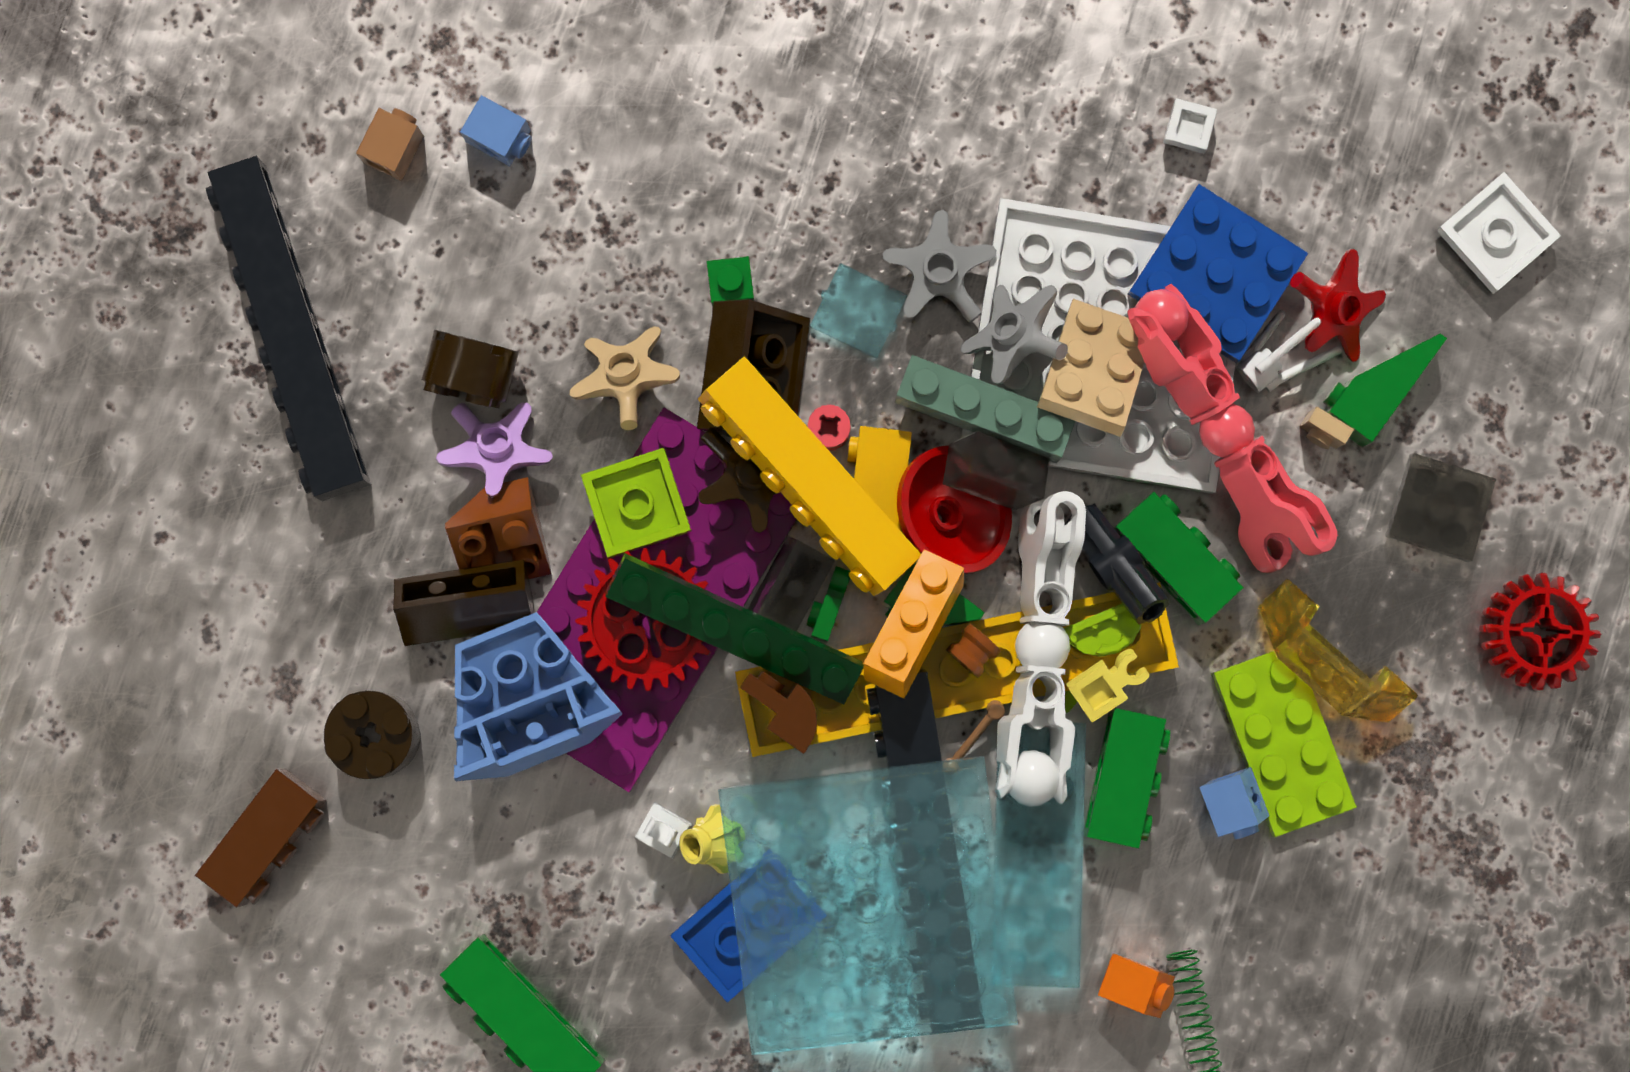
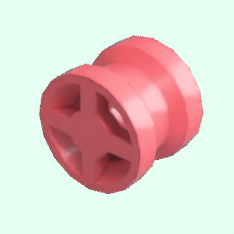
M831 404L822 405L815 409L810 415L807 424L808 428L829 451H835L843 447L849 438L851 429L850 419L846 412L840 407Z

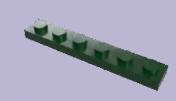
M626 553L605 591V597L843 705L864 669L863 662Z

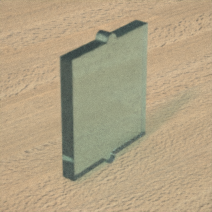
M840 263L828 289L821 292L823 300L810 327L877 359L889 333L894 332L897 328L895 321L908 295Z

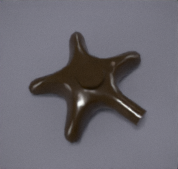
M711 426L700 440L719 457L723 463L724 472L716 482L699 492L698 500L702 504L708 505L728 499L744 501L749 508L754 531L761 533L767 527L768 508L773 495L776 493L770 490L761 479L760 473L762 471L751 459L745 460L732 445Z

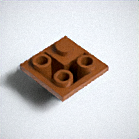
M528 477L504 482L499 494L494 497L487 495L484 487L445 523V529L459 569L524 560L528 579L551 574L540 517Z

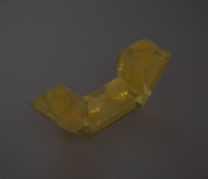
M1288 578L1258 606L1276 657L1342 716L1388 723L1416 700L1418 694L1386 665L1372 678H1369L1309 625L1319 606Z

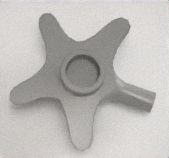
M940 210L935 213L930 232L921 245L912 248L886 249L882 254L883 260L905 267L913 274L912 288L904 304V314L907 317H915L924 305L934 297L944 296L950 299L966 320L971 323L981 315L982 311L967 293L964 286V278L974 267L993 259L996 256L997 250L989 244L968 247L952 244L948 236V213Z
M999 285L993 293L994 310L991 322L979 333L967 339L962 344L960 350L965 354L993 351L991 378L993 383L998 385L1006 382L1021 361L1032 353H1041L1057 360L1064 359L1068 351L1067 345L1046 337L1042 333L1044 321L1056 299L1057 289L1052 285L1046 286L1024 303L1014 305L1006 287Z

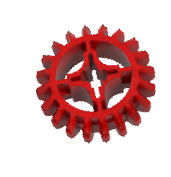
M1547 573L1537 574L1534 581L1529 574L1519 576L1518 585L1513 581L1503 584L1506 595L1499 592L1491 595V600L1498 609L1488 607L1484 608L1482 612L1485 617L1492 619V624L1481 625L1479 628L1482 633H1491V640L1483 642L1481 647L1483 650L1495 649L1496 654L1488 660L1491 666L1504 662L1505 665L1500 673L1502 678H1510L1516 673L1515 685L1518 687H1525L1530 682L1533 690H1543L1546 683L1551 689L1561 688L1562 678L1567 682L1577 680L1575 669L1580 671L1588 670L1590 665L1583 655L1595 656L1599 652L1595 646L1589 644V639L1600 638L1602 634L1598 630H1590L1589 623L1596 622L1600 616L1596 613L1586 615L1584 609L1590 606L1592 600L1588 597L1576 600L1580 587L1571 585L1564 590L1565 579L1561 576L1554 577L1550 582ZM1532 596V607H1528L1525 620L1522 623H1510L1515 609L1525 599ZM1550 601L1563 611L1569 625L1562 624L1556 619L1554 606L1550 605ZM1539 626L1541 629L1556 632L1557 634L1546 635V637L1541 638L1540 635L1534 634V632H1524L1523 629ZM1510 638L1518 639L1524 644L1526 657L1530 658V663L1519 656ZM1559 640H1569L1568 647L1563 656L1557 662L1548 666V657H1552L1554 645Z

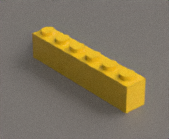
M745 356L709 386L698 398L699 402L703 405L701 406V411L707 420L714 426L719 427L721 425L733 438L730 442L734 450L745 460L751 459L762 471L760 477L766 486L773 492H781L792 504L790 511L802 525L806 527L810 525L821 537L819 542L822 548L833 559L838 560L840 558L851 570L849 573L850 579L860 590L865 593L869 591L873 596L885 591L920 558L921 553Z

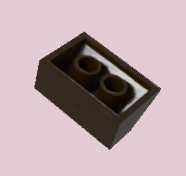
M750 299L714 301L701 394L745 356L798 416L810 318ZM700 403L697 429L707 431L712 426L720 435L731 437L721 425L716 427L707 420L701 411V406L703 405Z

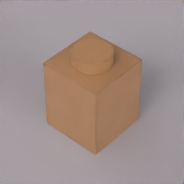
M378 108L356 152L357 156L364 164L402 181L424 138L419 127L415 125L417 119L397 108H394L392 113Z

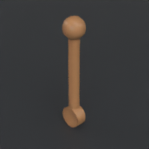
M993 700L988 703L986 716L954 756L944 760L942 765L943 771L946 774L952 775L958 772L959 762L990 723L1004 716L1005 709L1000 701Z

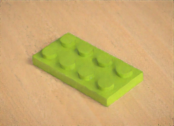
M1295 644L1211 673L1246 768H1252L1270 815L1266 822L1272 837H1278L1357 808Z

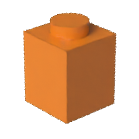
M1112 954L1098 996L1142 1014L1161 1018L1163 1011L1169 1008L1173 1000L1174 987L1172 985L1175 976L1133 959Z

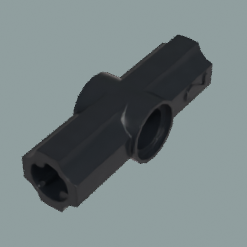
M1095 503L1088 506L1085 505V537L1082 551L1088 558L1089 566L1108 592L1113 590L1138 625L1146 622L1151 623L1160 617L1165 608L1170 604L1168 597L1157 585L1155 579L1147 572L1142 557L1125 535L1120 537ZM1071 516L1068 519V521L1065 522V525L1071 520Z

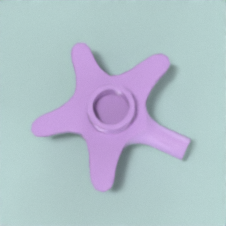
M522 402L518 404L506 417L495 423L479 421L465 403H460L452 410L451 414L468 433L470 438L456 447L439 452L436 460L440 465L446 467H466L482 471L486 475V494L494 497L499 494L505 477L511 471L529 466L548 464L553 455L548 450L528 446L521 439L523 429L531 414V406L528 403Z

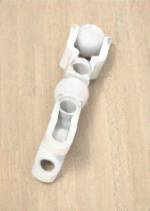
M1061 491L1050 495L1046 499L1030 502L1023 508L1020 515L1018 550L1022 561L1020 605L1025 616L1020 618V624L1025 625L1018 632L1014 645L1016 656L1022 666L1016 667V673H1020V676L1015 681L1013 688L1012 705L1009 715L1003 716L998 722L996 762L999 764V773L995 791L999 799L1009 793L1017 802L1029 807L1041 806L1052 798L1060 805L1065 801L1067 797L1066 771L1071 768L1075 737L1073 722L1065 718V685L1061 675H1065L1066 669L1060 667L1067 660L1071 649L1069 636L1062 626L1069 625V619H1065V616L1071 608L1075 566L1084 543L1086 508L1079 496L1068 491ZM1060 503H1064L1071 510V520L1066 525L1064 523V512L1059 506ZM1040 510L1039 522L1036 526L1034 524V515ZM1043 591L1049 594L1052 599L1053 606L1049 614L1045 613L1039 605V598ZM1037 678L1046 687V694L1042 701H1038L1032 692L1033 683ZM1023 724H1027L1034 730L1042 729L1043 727L1049 728L1050 757L1036 750L1023 751L1018 754Z

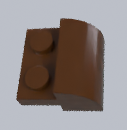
M764 671L761 672L758 678L749 673L740 688L776 712L767 729L804 754L814 738L817 726L815 706L808 693L799 684H796L790 695L786 698L780 694L784 685Z

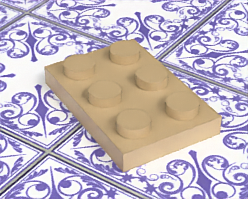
M1073 299L1058 340L1067 345L1068 351L1064 359H1052L1037 408L1121 437L1144 365L1143 357L1138 349V337L1132 328L1129 318Z

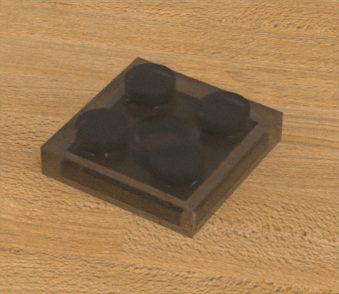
M1416 453L1410 454L1385 537L1465 562L1473 561L1496 478Z

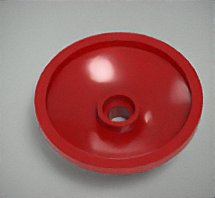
M945 445L932 448L920 454L904 471L897 492L898 518L905 537L921 554L925 549L963 567L964 574L982 570L999 558L1010 538L1012 508L1007 489L999 474L989 462L969 449ZM937 511L941 514L942 522L938 517Z

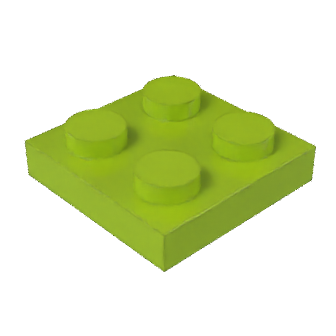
M664 448L581 474L608 559L625 554V551L632 552L692 532Z

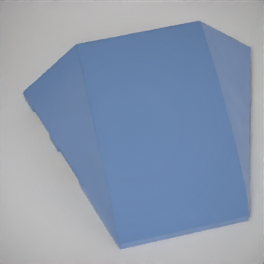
M537 612L455 645V698L457 699V726L454 727V738L457 741L456 765H454L455 781L511 776L590 744L622 715L618 707L609 699Z

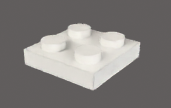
M1505 172L1436 230L1492 294L1502 288L1561 237L1558 231Z

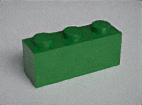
M1153 492L1123 518L1114 529L1120 537L1125 535L1142 557L1146 569L1160 582L1163 588L1198 625L1205 624L1244 588L1237 581L1241 576L1225 558L1218 561L1207 549L1211 543L1198 528L1192 526L1189 529L1178 518L1181 511L1167 495L1163 494L1159 497Z
M1114 708L1108 712L1082 836L1138 849L1141 840H1148L1152 826V815L1146 814L1150 797H1157L1161 783V772H1156L1159 754H1166L1171 732L1169 729H1164L1166 719Z

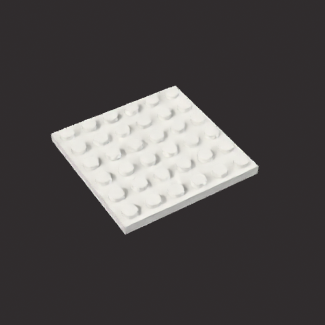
M1000 198L992 243L997 252L996 256L989 261L978 333L991 322L994 310L993 293L999 285L1006 287L1014 305L1024 303L1046 286H1055L1057 289L1056 299L1044 321L1042 333L1046 337L1057 341L1059 340L1068 309L1073 299L1128 318L1127 311L1130 308H1134L1138 303L1136 299L1128 295V292L1171 226ZM1173 341L1174 345L1183 355L1181 348L1178 344V341ZM993 351L974 353L971 377L1039 402L1053 358L1041 353H1032L1021 361L1006 382L998 385L993 383L991 378ZM1219 353L1233 381L1236 363ZM1145 362L1121 437L1076 421L1063 457L1058 463L963 428L959 446L969 449L980 456L1209 494L1216 493L1219 467L1216 468L1214 462L1221 458L1212 454L1202 445L1199 433L1200 422L1191 425L1189 422L1190 417L1182 412L1166 387L1158 386L1153 382Z

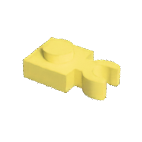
M1132 649L1121 652L1116 658L1115 666L1108 669L1103 660H1100L1066 683V686L1092 723L1129 699L1122 690L1123 687L1128 684H1142L1149 678L1150 674L1144 667L1135 673L1127 672V665L1137 658L1136 653Z

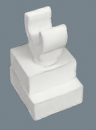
M654 803L635 838L673 859L680 847L681 834L685 830L690 829L692 823Z

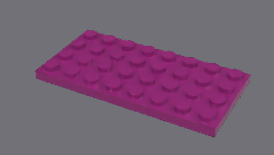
M663 407L633 457L661 448L665 449L692 532L644 548L648 549L651 560L655 561L660 551L665 550L667 553V564L670 565L677 557H682L683 565L681 571L683 573L694 566L698 570L692 580L694 584L707 581L709 584L706 588L707 591L744 607L797 521L790 511L792 504L781 492L774 494L768 508L767 527L761 533L754 531L749 508L740 499H728L709 505L702 504L698 500L699 492L716 482L723 475V463L700 440L706 432L697 429L693 424ZM594 518L537 610V613L622 712V715L590 744L566 754L627 792H631L718 648L703 641L702 645L711 653L709 656L699 653L694 656L700 669L696 670L688 665L683 667L686 677L685 681H681L674 673L669 675L670 685L667 689L663 687L658 678L654 679L651 691H646L643 679H638L636 686L631 690L627 687L626 675H623L618 682L613 683L611 682L613 672L611 667L601 673L596 671L601 658L600 656L590 659L585 657L586 652L593 645L591 642L584 643L578 641L577 638L588 632L586 626L575 623V619L587 616V610L578 606L577 601H590L592 597L584 589V584L598 586L600 581L594 573L596 569L606 575L612 572ZM643 548L630 553L633 557L640 560ZM624 554L613 557L612 559L619 564ZM611 599L608 604L611 615L615 617H623L631 609ZM642 614V617L636 620V626H643L647 630L653 656L658 658L661 656V651L652 626L655 619ZM669 625L664 628L662 633L664 643L670 647L681 645L687 636L686 633ZM637 635L627 636L620 646L622 655L629 660L638 658L644 650V642L641 637Z

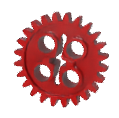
M643 548L641 561L694 584L692 580L698 571L695 566L683 573L681 571L683 565L682 557H677L670 565L667 564V553L665 550L660 551L655 561L651 560L648 549ZM625 551L626 554L632 556L629 551ZM612 558L608 559L612 572L606 575L596 569L594 573L600 581L598 586L584 584L583 586L592 595L590 601H577L578 606L587 610V616L575 619V623L586 626L588 632L582 634L577 639L579 642H591L593 645L586 652L585 657L590 659L600 656L601 661L596 671L601 673L611 667L613 669L611 682L613 683L618 682L623 675H626L627 687L631 690L636 686L638 679H643L646 691H651L654 679L658 678L663 687L667 689L670 685L669 675L673 673L681 681H685L686 677L683 667L688 665L693 669L699 670L700 666L694 656L697 653L709 656L711 652L702 645V640L687 634L685 641L677 647L667 646L662 637L663 630L667 625L655 620L652 626L661 651V656L655 658L650 647L647 630L643 626H636V620L642 617V613L630 609L627 615L615 617L609 611L608 604L610 599L605 597V591L619 564ZM707 581L694 584L705 590L709 586ZM637 635L644 642L643 653L636 659H626L621 653V643L627 636Z

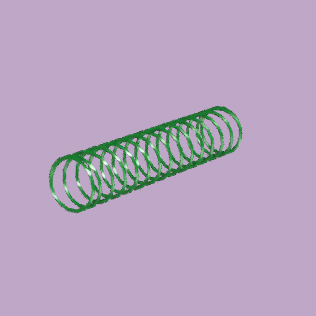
M1186 950L1169 954L1166 956V958H1168L1167 961L1179 959L1198 960L1190 965L1173 969L1169 972L1186 970L1200 971L1198 974L1193 975L1191 977L1174 981L1173 984L1181 982H1203L1201 985L1195 988L1185 990L1182 992L1174 993V995L1188 993L1205 994L1201 998H1198L1190 1002L1177 1004L1176 1006L1179 1007L1196 1004L1208 1005L1206 1008L1200 1011L1190 1013L1187 1015L1179 1016V1018L1190 1016L1210 1017L1208 1020L1187 1027H1182L1181 1029L1184 1030L1188 1028L1197 1027L1213 1028L1211 1031L1205 1034L1184 1039V1041L1194 1039H1214L1215 1041L1213 1043L1197 1049L1187 1050L1186 1052L1189 1053L1200 1050L1218 1051L1216 1054L1201 1060L1190 1061L1189 1064L1210 1061L1220 1062V1064L1214 1068L1201 1071L1220 1072L1212 1070L1219 1068L1222 1065V1062L1219 1060L1211 1059L1217 1056L1220 1053V1051L1215 1048H1207L1214 1045L1217 1042V1039L1214 1037H1206V1035L1212 1033L1215 1030V1028L1209 1025H1202L1204 1023L1209 1022L1212 1019V1016L1209 1014H1198L1207 1010L1210 1007V1005L1207 1003L1197 1002L1201 999H1204L1207 996V993L1204 991H1193L1202 987L1205 984V982L1202 980H1189L1196 976H1199L1202 973L1201 969L1188 968L1197 964L1200 961V959L1197 957H1184L1195 954L1198 952V950Z

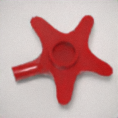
M1349 249L1345 252L1331 278L1325 285L1317 284L1302 272L1294 274L1290 281L1291 287L1310 300L1312 310L1311 321L1314 318L1321 320V324L1305 338V349L1315 352L1336 336L1348 359L1352 362H1356L1360 356L1359 333L1361 321L1370 311L1382 305L1386 298L1384 290L1369 293L1360 291L1358 287L1359 256L1355 249Z

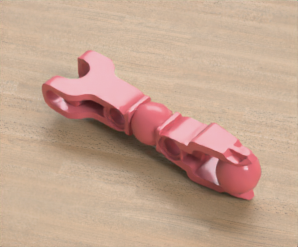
M1173 284L1167 285L1165 289L1147 292L1141 297L1134 308H1130L1127 311L1129 321L1138 337V349L1153 382L1158 386L1166 387L1182 412L1190 417L1189 422L1191 425L1200 422L1199 433L1202 445L1212 454L1221 457L1214 464L1216 468L1219 467L1223 484L1240 513L1241 521L1238 526V538L1252 564L1263 573H1272L1282 569L1290 560L1293 551L1289 538L1305 555L1314 556L1330 551L1336 543L1338 534L1325 505L1316 495L1297 487L1292 482L1274 451L1264 443L1263 435L1254 439L1255 427L1252 416L1241 406L1234 404L1240 396L1238 393H1235L1233 381L1219 355L1222 350L1219 338L1199 311L1190 307L1187 300ZM1173 341H1178V344L1181 348L1183 355L1174 345ZM1312 527L1316 530L1318 538L1316 537ZM1267 546L1269 547V549H1270V551H1271V556H1270V554L1268 553Z

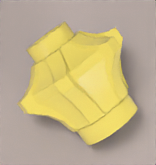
M715 804L709 807L704 818H696L695 825L681 834L679 845L681 853L688 863L709 865L718 873L725 874L729 872V866L732 861L744 860L745 852L741 846L745 843L746 835L739 819L732 821L724 814L721 805Z

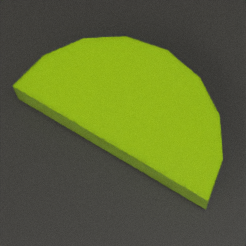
M1119 604L1064 628L1069 636L1070 646L1083 654L1102 657L1119 653L1132 644L1141 629V624L1138 625L1125 606Z

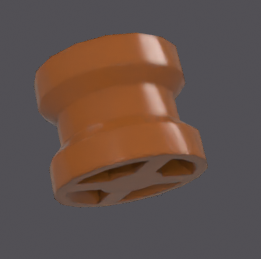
M970 623L963 629V637L959 642L951 643L946 649L961 666L977 678L984 672V664L989 659H995L1001 653V650L988 637Z

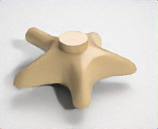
M655 326L651 327L637 339L624 346L608 344L597 338L587 339L584 345L599 360L600 365L592 374L570 389V396L575 400L614 397L620 405L621 428L624 430H634L637 428V401L639 396L647 390L672 384L680 379V371L677 368L655 362L649 358L660 338L661 329Z

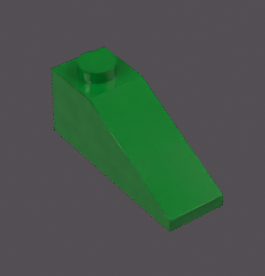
M1440 333L1355 376L1344 385L1337 382L1323 400V403L1328 406L1325 412L1353 428L1354 430L1349 438L1361 447L1372 443L1447 338Z

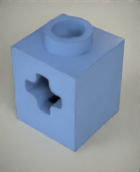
M482 95L460 131L466 143L509 167L515 157L521 159L524 156L532 140V136L529 135L531 129L526 119Z
M1251 767L1210 780L1200 787L1218 837L1233 833L1236 840L1260 831L1258 824L1270 816Z

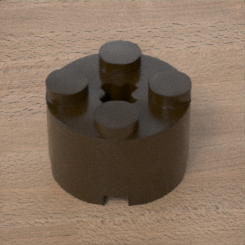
M434 329L421 379L425 381L423 390L459 398L461 391L467 393L466 402L500 409L501 401H507L519 352Z
M360 691L344 697L330 712L324 728V748L326 755L335 766L347 775L359 779H379L394 775L410 764L418 751L421 733L412 709L404 700L385 692ZM376 724L375 732L381 735L380 741L371 742L368 745L369 738L364 736L366 728H373Z

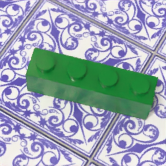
M485 934L474 940L440 974L446 981L442 986L446 993L460 1005L465 1001L477 1013L473 1017L476 1024L487 1035L492 1036L496 1033L507 1045L504 1048V1052L518 1067L523 1068L527 1065L532 1072H595L605 1061L595 1048Z

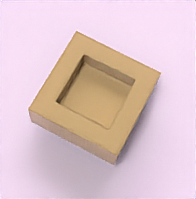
M1319 407L1309 411L1299 426L1308 432L1306 437L1312 443L1324 449H1329L1330 447L1337 449L1346 444L1354 430Z

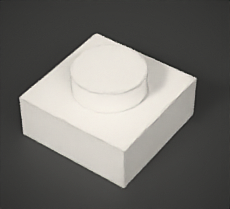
M1176 98L1163 143L1204 154L1209 144L1217 109Z

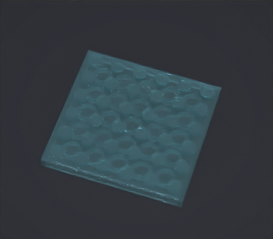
M984 756L718 789L752 1055L1018 1025Z

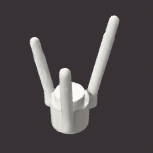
M1279 310L1252 346L1246 350L1241 358L1243 362L1237 366V371L1244 381L1257 393L1264 388L1271 392L1281 383L1341 354L1343 348L1336 346L1278 374V371L1283 368L1279 359L1321 324L1319 318H1314L1306 326L1302 327L1274 352L1267 348L1260 352L1261 348L1286 316L1284 310Z

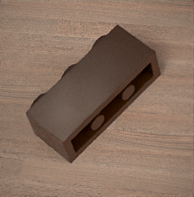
M286 768L276 769L194 876L236 908L247 905L249 901L254 905L269 888L271 883L266 879L277 866L282 869L296 853L298 848L293 843L303 831L309 834L324 816V812L320 808L326 802V799Z

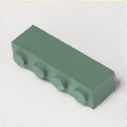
M914 355L911 356L895 400L896 404L1054 463H1058L1063 457L1076 422L1037 408L1038 401Z

